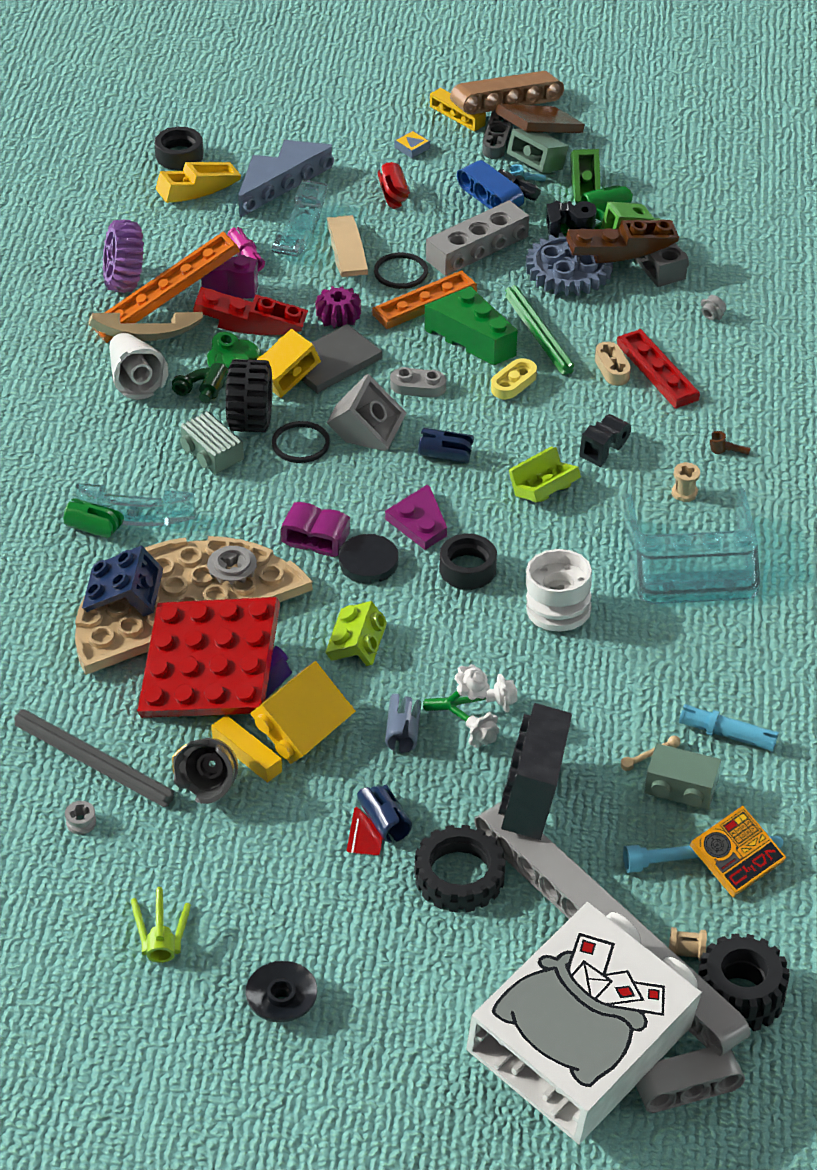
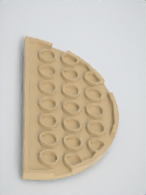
M208 536L206 541L187 542L185 537L145 547L148 553L163 568L154 613L143 617L135 607L129 604L125 597L86 612L82 608L83 598L75 620V643L79 662L85 675L148 652L157 603L277 597L279 602H283L312 591V581L295 563L290 560L286 562L275 556L272 549L241 539ZM226 546L244 547L255 555L257 568L254 571V576L247 577L245 583L234 581L233 585H231L229 581H225L219 584L217 578H211L207 566L210 555L214 551Z

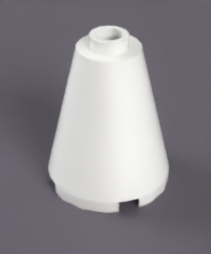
M119 333L112 338L109 348L112 379L115 387L124 396L131 399L140 400L153 396L154 391L165 385L168 377V364L164 356L155 348L129 333Z

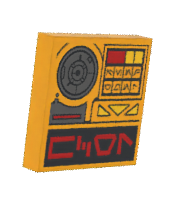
M744 806L735 810L690 843V847L732 898L779 866L786 859L783 852Z

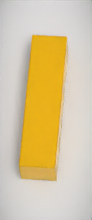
M441 87L430 93L431 108L474 132L485 126L486 112L477 114L465 113L451 101V93Z
M225 715L211 725L212 738L221 740L229 745L237 759L267 783L282 772V758L228 715Z

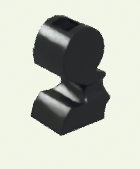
M556 200L553 203L547 204L546 224L548 234L557 238L559 233H561V224H566L570 229H594L596 226V206L588 201L579 202L575 206L571 201L561 203Z
M608 414L601 422L597 421L595 426L589 425L587 430L582 433L579 456L602 467L609 456V448L612 447L620 450L631 433V424L612 414Z

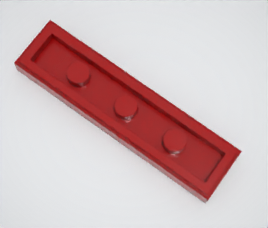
M642 329L617 337V345L675 409L699 401L700 392Z

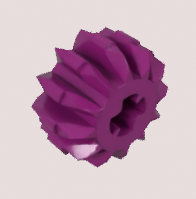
M343 285L340 288L331 286L330 290L323 289L321 294L317 296L315 302L316 316L318 321L323 322L324 326L332 325L335 329L346 324L355 325L356 320L360 319L361 299L359 294L354 293L353 288L344 289Z

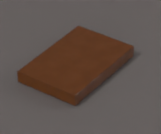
M498 104L496 113L526 132L583 133L585 126L584 123L555 106Z

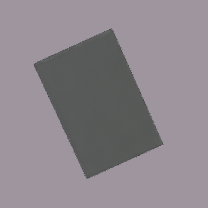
M346 324L312 342L321 362L301 381L318 394L381 360L382 351Z

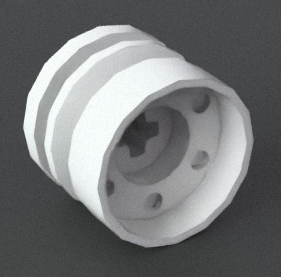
M554 549L537 554L528 562L526 569V587L528 590L526 595V611L529 619L536 626L549 631L561 632L573 630L588 620L591 613L590 589L592 585V569L589 561L581 554L571 550Z

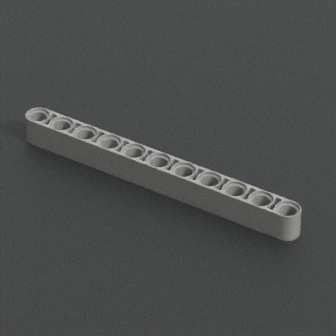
M501 802L475 817L476 829L480 828L486 831L488 837L492 835L497 840V846H502L504 859L568 919L586 902H589L605 916L611 912L618 913L628 919L637 929L641 938L640 944L659 959L663 960L666 957H673L685 964L697 980V989L702 992L692 1026L688 1031L705 1047L714 1046L719 1051L717 1055L722 1056L750 1036V1027L739 1011L544 834H542L541 840L502 830L501 826L504 816L498 814Z

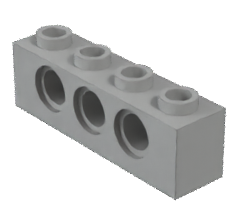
M510 200L427 238L426 261L443 275H449L528 237L529 215Z

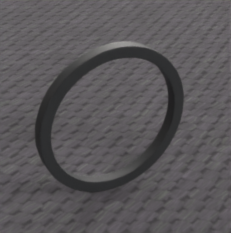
M398 252L385 255L374 266L376 279L381 284L395 289L415 287L421 284L428 274L426 262L419 256L411 253ZM407 258L418 262L423 267L424 272L415 281L393 283L382 278L378 269L384 262L390 259Z
M308 421L287 423L278 428L272 437V448L276 455L293 463L315 461L321 458L330 446V438L327 431L320 425ZM308 427L317 430L324 436L325 445L319 452L311 456L294 457L283 453L277 447L276 441L288 429Z

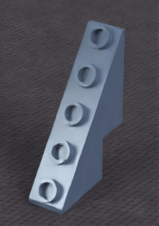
M284 140L278 157L253 155L238 194L239 217L252 212L332 168L334 163L332 144Z

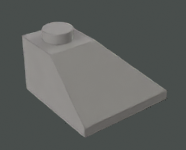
M367 374L336 404L327 424L347 443L386 451L389 449L406 412Z

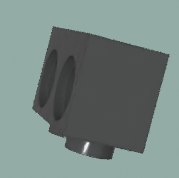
M676 243L654 253L634 258L657 287L686 279L689 258Z

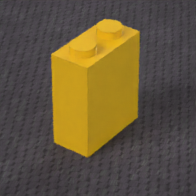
M314 661L250 714L255 719L257 728L267 734L275 744L278 754L292 764L306 755L354 714L356 710L320 665Z

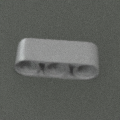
M714 1046L658 1061L635 1085L646 1110L650 1113H656L729 1093L740 1088L745 1081V1076L732 1049L722 1056H718L719 1051Z

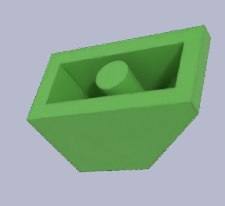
M599 149L573 150L570 154L571 184L575 202H581L583 193L601 189Z

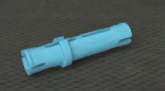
M684 704L679 724L704 730L710 736L717 734L771 752L774 751L779 732L722 716L716 710L709 712Z

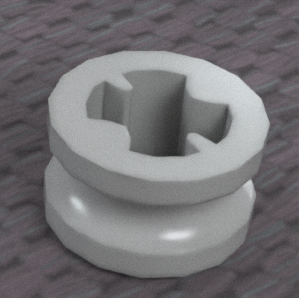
M76 801L66 808V826L69 831L79 835L89 833L94 829L96 817L92 804L86 801ZM84 815V819L77 820V816Z

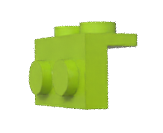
M553 446L509 469L515 496L531 500L535 503L547 500L550 494L557 490L569 488L572 482L581 478L579 467L562 463L557 448Z
M372 601L341 608L325 653L331 661L358 655L366 666L373 665L387 625L385 616Z

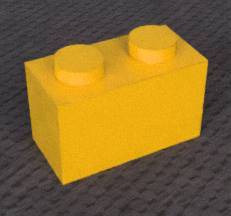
M290 329L283 337L279 338L268 351L257 359L269 361L272 369V392L280 398L321 362L314 345L293 329Z

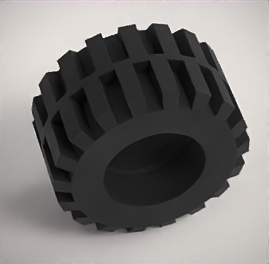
M233 359L228 369L226 384V419L230 431L266 432L270 425L272 411V369L268 360Z
M731 934V939L723 936L717 939V944L711 943L708 945L706 953L703 952L698 975L741 1013L753 1032L761 1030L762 1024L768 1027L773 1023L774 1017L778 1018L780 1016L782 1007H784L790 976L787 961L784 956H779L780 950L776 946L769 947V941L763 938L759 941L754 939V935L747 934L746 937H740L739 934ZM734 978L746 979L753 982L756 986L741 987L731 983L729 980Z

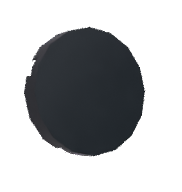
M376 534L357 535L344 542L338 551L339 565L342 573L352 581L363 584L371 583V580L379 579V582L384 581L392 576L398 567V549L392 541L384 536Z

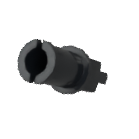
M504 169L498 170V172L522 190L525 198L532 201L538 199V196L541 194L538 186L525 181V178L521 175L515 176Z

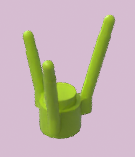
M157 887L156 926L147 935L138 901L136 898H132L131 905L142 943V955H147L150 961L157 963L172 960L175 954L181 953V940L189 917L191 904L189 902L185 903L174 936L171 929L164 926L163 888Z

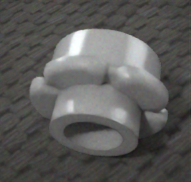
M710 295L707 299L701 301V306L703 307L701 311L707 319H722L727 308L721 298Z

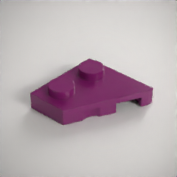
M429 485L422 487L385 510V520L424 550L447 537L446 523Z

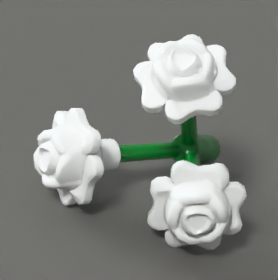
M472 664L468 667L460 666L458 667V673L455 675V680L459 684L457 691L449 697L424 699L423 708L425 711H451L464 720L466 726L470 728V745L475 748H479L482 744L487 746L496 741L497 734L499 733V727L496 725L498 717L491 712L479 718L473 715L468 716L456 706L486 700V702L496 701L505 712H509V705L517 701V688L514 680H506L502 674H498L494 688L490 689L487 683V675L480 668Z

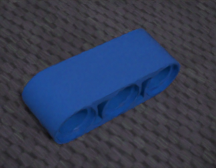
M478 160L457 171V180L461 188L489 209L509 200L518 207L524 204L522 190L482 160Z

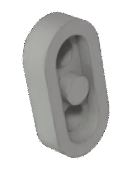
M401 367L391 373L390 387L397 394L438 397L446 391V377L437 370Z

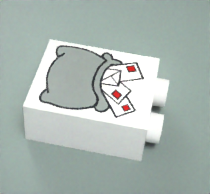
M586 902L472 1014L466 1047L469 1053L577 1144H580L691 1028L702 993L697 989L698 984L694 974L685 964L673 957H666L663 960L659 959L640 944V935L628 919L615 912L605 916L589 902Z

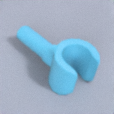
M520 164L510 166L511 174L515 176L521 175L525 180H546V175L524 173L523 166Z

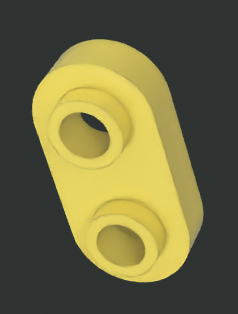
M524 358L512 361L492 377L491 393L502 400L514 398L536 380L537 365L533 361Z

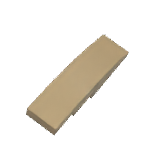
M353 215L328 217L327 227L331 234V245L335 254V263L341 277L368 275L364 249Z

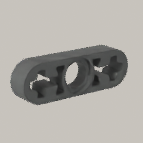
M496 111L491 113L482 144L483 155L490 159H498L504 156L514 125L499 116Z

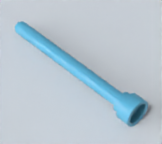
M778 835L769 836L778 848L783 846L782 837ZM638 844L623 847V861L627 873L642 872L643 868H647L651 863L699 858L690 845L647 850L646 847L640 848Z

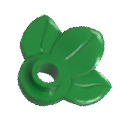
M219 332L212 339V349L207 354V364L211 367L213 363H222L229 369L233 359L257 360L262 354L253 342L238 339L230 332Z

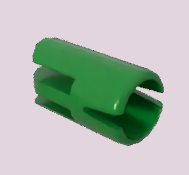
M619 185L589 191L581 196V202H591L604 213L607 202L631 203L633 200L631 190Z
M72 498L65 507L63 521L68 527L109 539L123 524L124 517L117 510Z

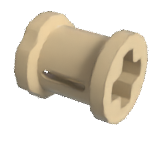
M680 463L674 468L673 475L676 482L671 493L676 500L690 502L695 500L698 494L696 481L700 478V469L692 463Z
M671 927L669 949L677 956L696 957L700 961L703 952L706 953L707 932L706 930H700L699 933L678 931L676 927Z

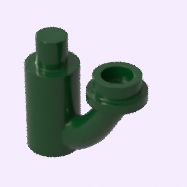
M213 363L211 367L197 369L185 376L177 375L172 380V390L177 395L184 396L191 392L193 383L203 380L199 387L201 393L199 399L203 403H208L211 399H215L227 379L228 368L222 363Z

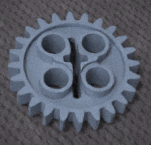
M559 233V238L549 235L548 241L540 238V244L533 243L532 249H528V255L526 256V274H530V281L536 280L537 287L545 285L544 291L554 289L555 295L560 291H564L565 296H568L570 292H574L576 296H579L580 291L590 294V288L598 291L599 284L606 285V280L611 278L613 262L596 263L593 255H572L567 239L562 233Z

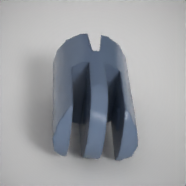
M392 694L389 702L385 743L387 747L394 751L396 740H398L399 753L409 752L417 746L421 701L416 700L412 709V698L405 696L398 711L400 694Z

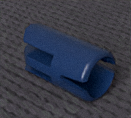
M431 428L422 429L421 434H423V437H420L418 447L420 456L469 463L474 442L473 435Z
M387 784L359 790L357 799L384 841L392 843L388 833L396 842L404 839L410 833L412 822Z

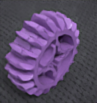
M125 219L113 220L108 227L106 240H104L105 245L102 259L103 278L108 290L119 293L133 292L138 285L144 254L143 234L138 222Z

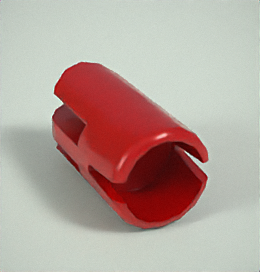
M389 162L381 166L382 173L378 170V179L388 206L392 209H397L402 206L401 202L406 201L410 190L401 166L397 163Z

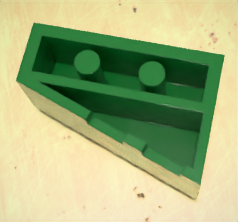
M471 286L425 305L424 331L430 334L436 332L444 336L446 342L450 344L456 342L466 347V352L493 366L517 356L518 330Z

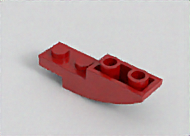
M204 287L200 288L193 308V312H203L205 316L219 319L217 328L255 335H283L290 329L300 332L308 313L306 309L276 301L269 297L255 294L254 300L251 302Z

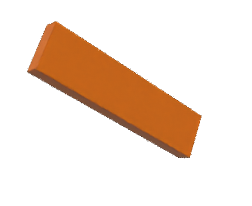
M461 270L373 307L372 315L388 330L425 314V305L469 286L477 292V283Z

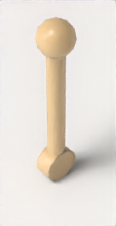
M674 735L669 737L668 741L662 745L677 748L681 741L678 736ZM655 748L633 758L624 757L621 760V768L625 771L632 770L634 764L651 757Z

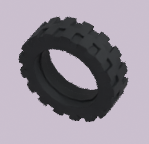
M449 825L445 826V830H434L429 838L425 837L420 842V849L417 848L415 853L414 877L416 878V887L418 891L422 890V896L426 901H433L434 906L440 909L446 907L449 908L450 912H458V909H465L466 912L475 911V907L480 906L483 908L489 905L491 898L495 900L498 897L500 888L504 886L506 866L502 846H497V840L492 835L488 837L486 831L480 828L474 830L470 829L469 825H461V828ZM462 852L480 858L487 865L488 871L479 880L460 885L451 884L440 879L432 871V865L437 859L446 854Z

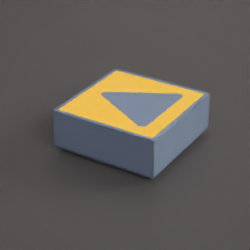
M412 130L394 140V148L413 158L430 149V141Z

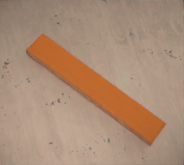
M223 231L104 313H120V324L137 323L239 253L240 250L237 244ZM94 329L106 343L112 340L113 336Z

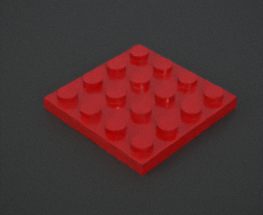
M262 597L157 603L137 709L140 717L250 714L266 699L280 609L278 598Z

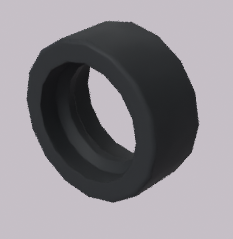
M167 128L155 137L156 160L164 168L183 170L185 162H201L203 160V138L199 132L192 128ZM178 146L188 147L187 149H183V150H171V149H170V148L178 147Z
M459 534L446 540L440 548L439 572L443 580L449 585L459 589L473 590L484 587L495 577L497 550L494 544L487 538L477 534ZM470 555L481 558L485 563L477 567L466 568L455 565L452 560L456 557Z

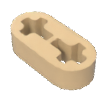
M613 342L599 343L595 349V363L603 377L612 385L626 384L630 379L631 367L621 348Z

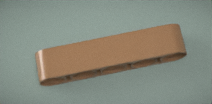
M538 71L460 83L452 89L450 99L465 113L477 114L496 111L498 104L534 105L556 101L563 95L564 84L549 72Z

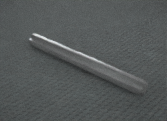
M21 709L15 715V726L162 807H168L173 802L175 797L173 789L26 709Z

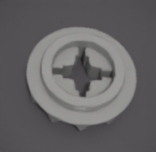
M226 546L214 551L210 555L207 566L211 578H217L219 584L229 581L233 585L234 581L245 583L247 577L254 576L257 560L255 555L244 547Z

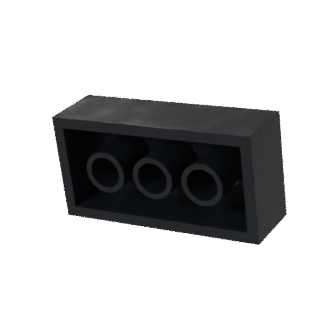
M534 703L531 715L524 713L498 811L499 815L504 816L501 826L502 830L541 840L558 783L572 713Z

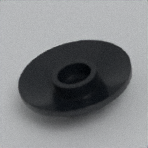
M274 961L259 967L250 976L246 985V1000L251 1010L259 1017L272 1022H289L304 1016L313 1007L317 998V984L312 973L304 966L291 961Z

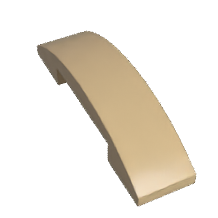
M175 312L171 318V323L120 324V313H92L89 318V326L113 337L119 333H129L141 341H156L175 337L193 329L202 320L203 312Z

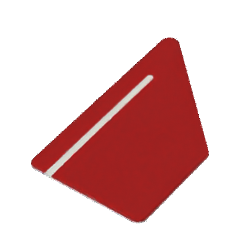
M355 807L346 851L348 853L378 856L380 855L383 838L372 821L359 807Z

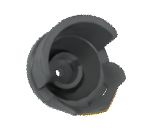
M215 738L190 741L172 757L174 784L196 794L195 801L200 804H210L222 798L233 785L238 774V760L234 751L225 742Z

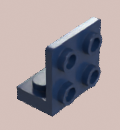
M142 545L131 550H125L107 560H100L91 569L82 608L89 612L125 597L129 604L135 607L143 617L154 613L163 568Z

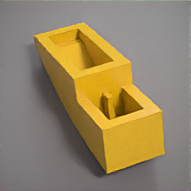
M185 162L183 171H160L156 190L166 203L182 202L220 191L239 181L241 174L231 162Z

